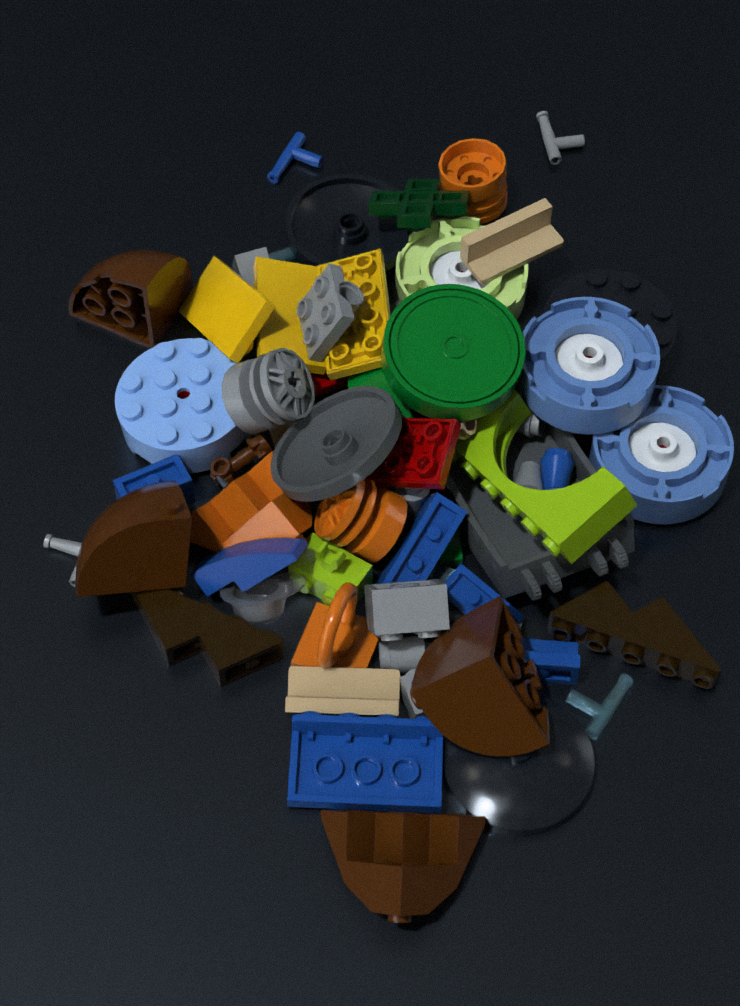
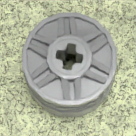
M279 348L259 355L257 358L231 366L223 377L222 399L233 423L243 432L254 435L306 417L311 412L315 400L314 383L303 359L292 350Z

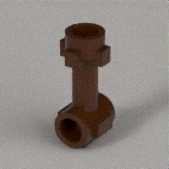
M258 434L256 437L253 435L246 440L249 446L230 460L225 457H218L211 462V473L209 475L217 486L220 485L226 488L233 480L238 478L236 473L238 470L256 457L261 461L272 451V448L261 434Z

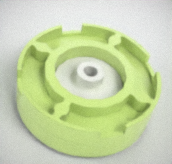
M461 216L456 219L440 218L433 220L431 228L412 232L409 235L408 243L397 254L395 270L396 303L398 306L406 297L426 287L440 284H459L479 289L495 297L509 309L517 320L525 304L528 263L488 283L480 284L460 259L461 237L484 227L480 225V218Z

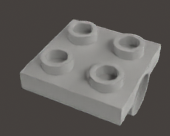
M329 263L322 274L315 279L313 286L304 298L300 299L296 307L297 316L302 328L303 342L306 345L309 360L319 362L323 360L355 319L354 313L364 301L362 291L355 284L344 280L342 268L338 265Z

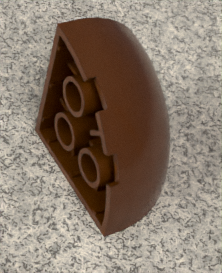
M134 250L111 256L87 272L73 290L68 304L69 315L148 348H153L162 341L180 314L178 312L193 289L190 265L185 258L154 250Z
M160 482L131 491L110 504L96 518L82 541L77 558L75 578L77 597L186 587L192 517L183 492L177 482Z
M501 596L462 616L450 625V629L444 630L431 643L417 664L410 696L415 707L424 711L431 723L443 736L462 748L489 756L521 755L550 743L548 710L545 706L540 708L541 702L537 692L542 689V684L533 659L528 662L525 660L524 649L520 641L524 637Z

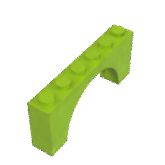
M514 390L501 407L477 419V430L473 435H470L466 440H457L452 461L454 463L458 459L462 461L461 468L473 481L479 477L482 480L480 483L481 487L492 499L499 496L502 499L500 504L511 517L515 518L519 515L523 518L520 521L521 524L534 538L540 534L544 538L541 541L542 544L555 558L561 554L567 561L573 564L629 514L637 504L626 485L604 466L578 483L552 490L530 489L511 481L506 472L508 448L520 425L532 414L520 394Z

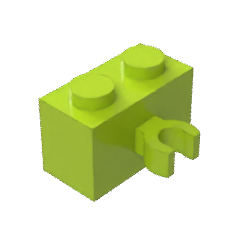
M312 532L306 539V542L309 544L295 562L288 565L289 582L298 591L306 594L309 592L320 598L328 606L331 605L340 586L351 582L355 584L358 590V604L364 596V585L372 584L373 565Z

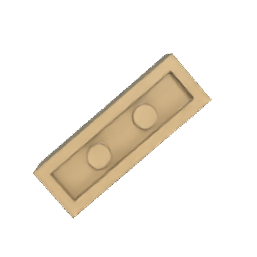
M546 198L541 199L461 237V261L480 284H485L562 247L564 239L550 224L553 206Z
M289 667L288 696L285 698V712L303 713L315 711L325 714L355 713L357 715L390 714L399 716L400 670Z

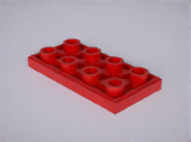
M402 418V428L396 444L385 460L367 478L375 481L377 487L382 485L384 487L444 489L461 424L457 419Z

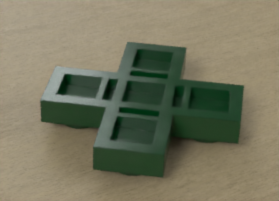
M408 179L405 191H372L368 202L369 216H378L381 219H392L397 216L398 228L419 232L426 228H431L434 215H442L447 219H456L462 215H467L470 203L469 191H440V179Z

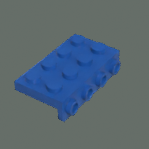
M315 711L295 714L292 716L287 807L441 813L443 735L435 728L427 716L406 719L397 718L390 714H382L377 717H360L355 713H342L339 716L322 715Z

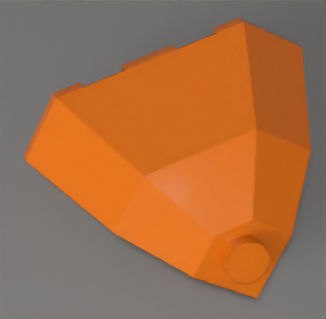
M273 450L249 472L233 480L210 502L191 513L190 542L217 552L238 543L264 538L285 537L306 540L302 534L312 526L311 501L293 500L286 496L275 483L271 475Z

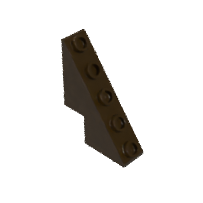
M605 581L550 612L547 630L559 640H571L586 645L587 648L594 652H606L621 657L627 663L648 666L656 669L662 675L669 677L677 676L689 680L700 688L714 689L717 686L722 670L663 596L633 613L611 584Z
M176 588L130 592L168 667L202 653L219 686L223 687L283 660V639L272 630H260L251 626L244 618L236 615L229 616L219 612L208 602L194 601Z

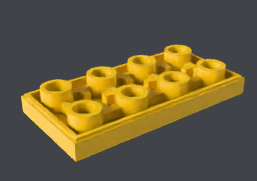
M381 249L329 262L330 264L341 266L344 280L358 286L364 295L363 303L354 313L355 319L325 356L326 372L330 380L382 367L381 348L386 324L390 317L384 255ZM329 263L317 266V276L322 274Z
M213 256L178 312L229 359L239 363L243 356L248 355L252 350L254 340L262 327L267 326L271 321L276 305L222 260Z
M256 256L253 263L254 288L276 305L271 321L267 326L262 327L256 337L257 357L275 349L287 348L303 359L310 373L324 375L326 371L325 357L321 362L309 360L296 308L300 299L304 298L318 277L317 266Z

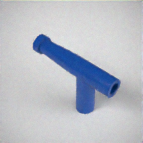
M295 133L273 170L268 173L267 179L271 183H278L280 176L293 159L316 168L321 167L323 156L301 148L306 141V136L303 133Z

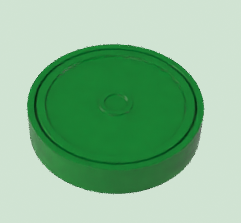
M459 284L434 285L423 288L406 297L394 309L387 321L381 348V365L386 381L395 395L404 404L429 418L457 419L459 422L484 417L501 407L515 390L525 361L524 336L517 320L509 309L490 294Z

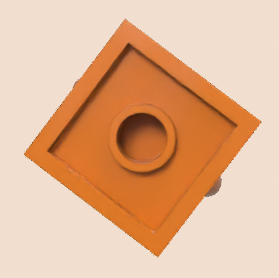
M347 582L341 585L330 606L316 602L291 660V666L370 668L381 637H377V635H374L367 629L366 617L355 614L358 601V590L355 584Z

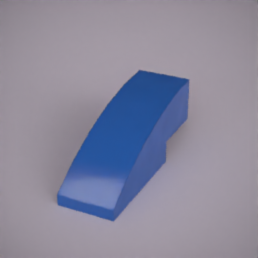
M285 537L264 538L238 543L203 558L190 574L207 597L233 581L244 592L295 562L309 544L305 539Z

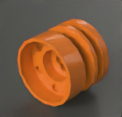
M476 138L460 140L448 146L441 154L438 163L441 191H469L470 203L467 215L462 216L480 218V224H485L498 218L506 209L508 202L507 167L504 152L496 144L485 139Z
M366 477L350 489L320 501L315 515V534L338 547L346 546L348 552L369 563L377 562L393 547L403 529L408 508L406 498L382 485L376 487L375 481Z

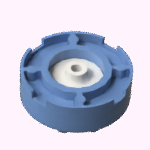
M573 297L551 304L550 311L544 313L539 318L534 316L523 331L525 361L517 383L523 400L539 418L563 431L578 434H604L627 426L645 411L655 389L660 366V349L656 336L650 326L647 324L644 328L637 320L631 317L632 310L628 307L603 298Z
M655 385L649 405L636 420L612 432L593 434L589 461L596 471L604 466L626 485L637 504L629 513L633 519L664 525L685 522L705 513L721 496L733 460V436L722 414L717 417L704 406L705 399L699 395L677 387Z

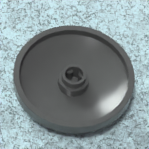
M373 386L349 388L321 400L313 406L311 412L306 417L296 420L281 437L271 460L273 480L286 496L293 500L304 502L327 499L350 489L369 476L385 460L396 444L402 428V414L398 405L388 392Z

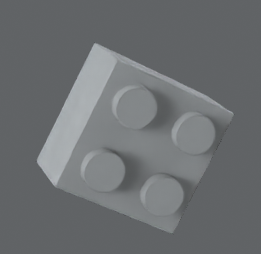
M437 579L364 585L367 629L374 635H377V637H381V641L402 640L403 633L412 632L413 634H418V638L439 637L440 630L450 629L447 584Z

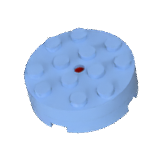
M186 338L161 342L138 356L122 374L115 393L116 413L124 438L135 456L137 454L151 464L175 454L179 455L189 474L210 470L211 462L218 457H225L230 460V452L238 447L243 440L247 443L246 440L252 436V434L243 432L233 423L222 399L224 374L231 366L238 363L229 359L210 340L202 338Z

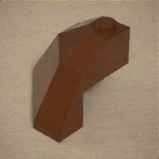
M351 809L321 810V820L345 885L371 912L388 914V921L396 923L412 922V915L429 914L457 889L483 831L486 816L453 813L418 814V812L388 811L387 813Z

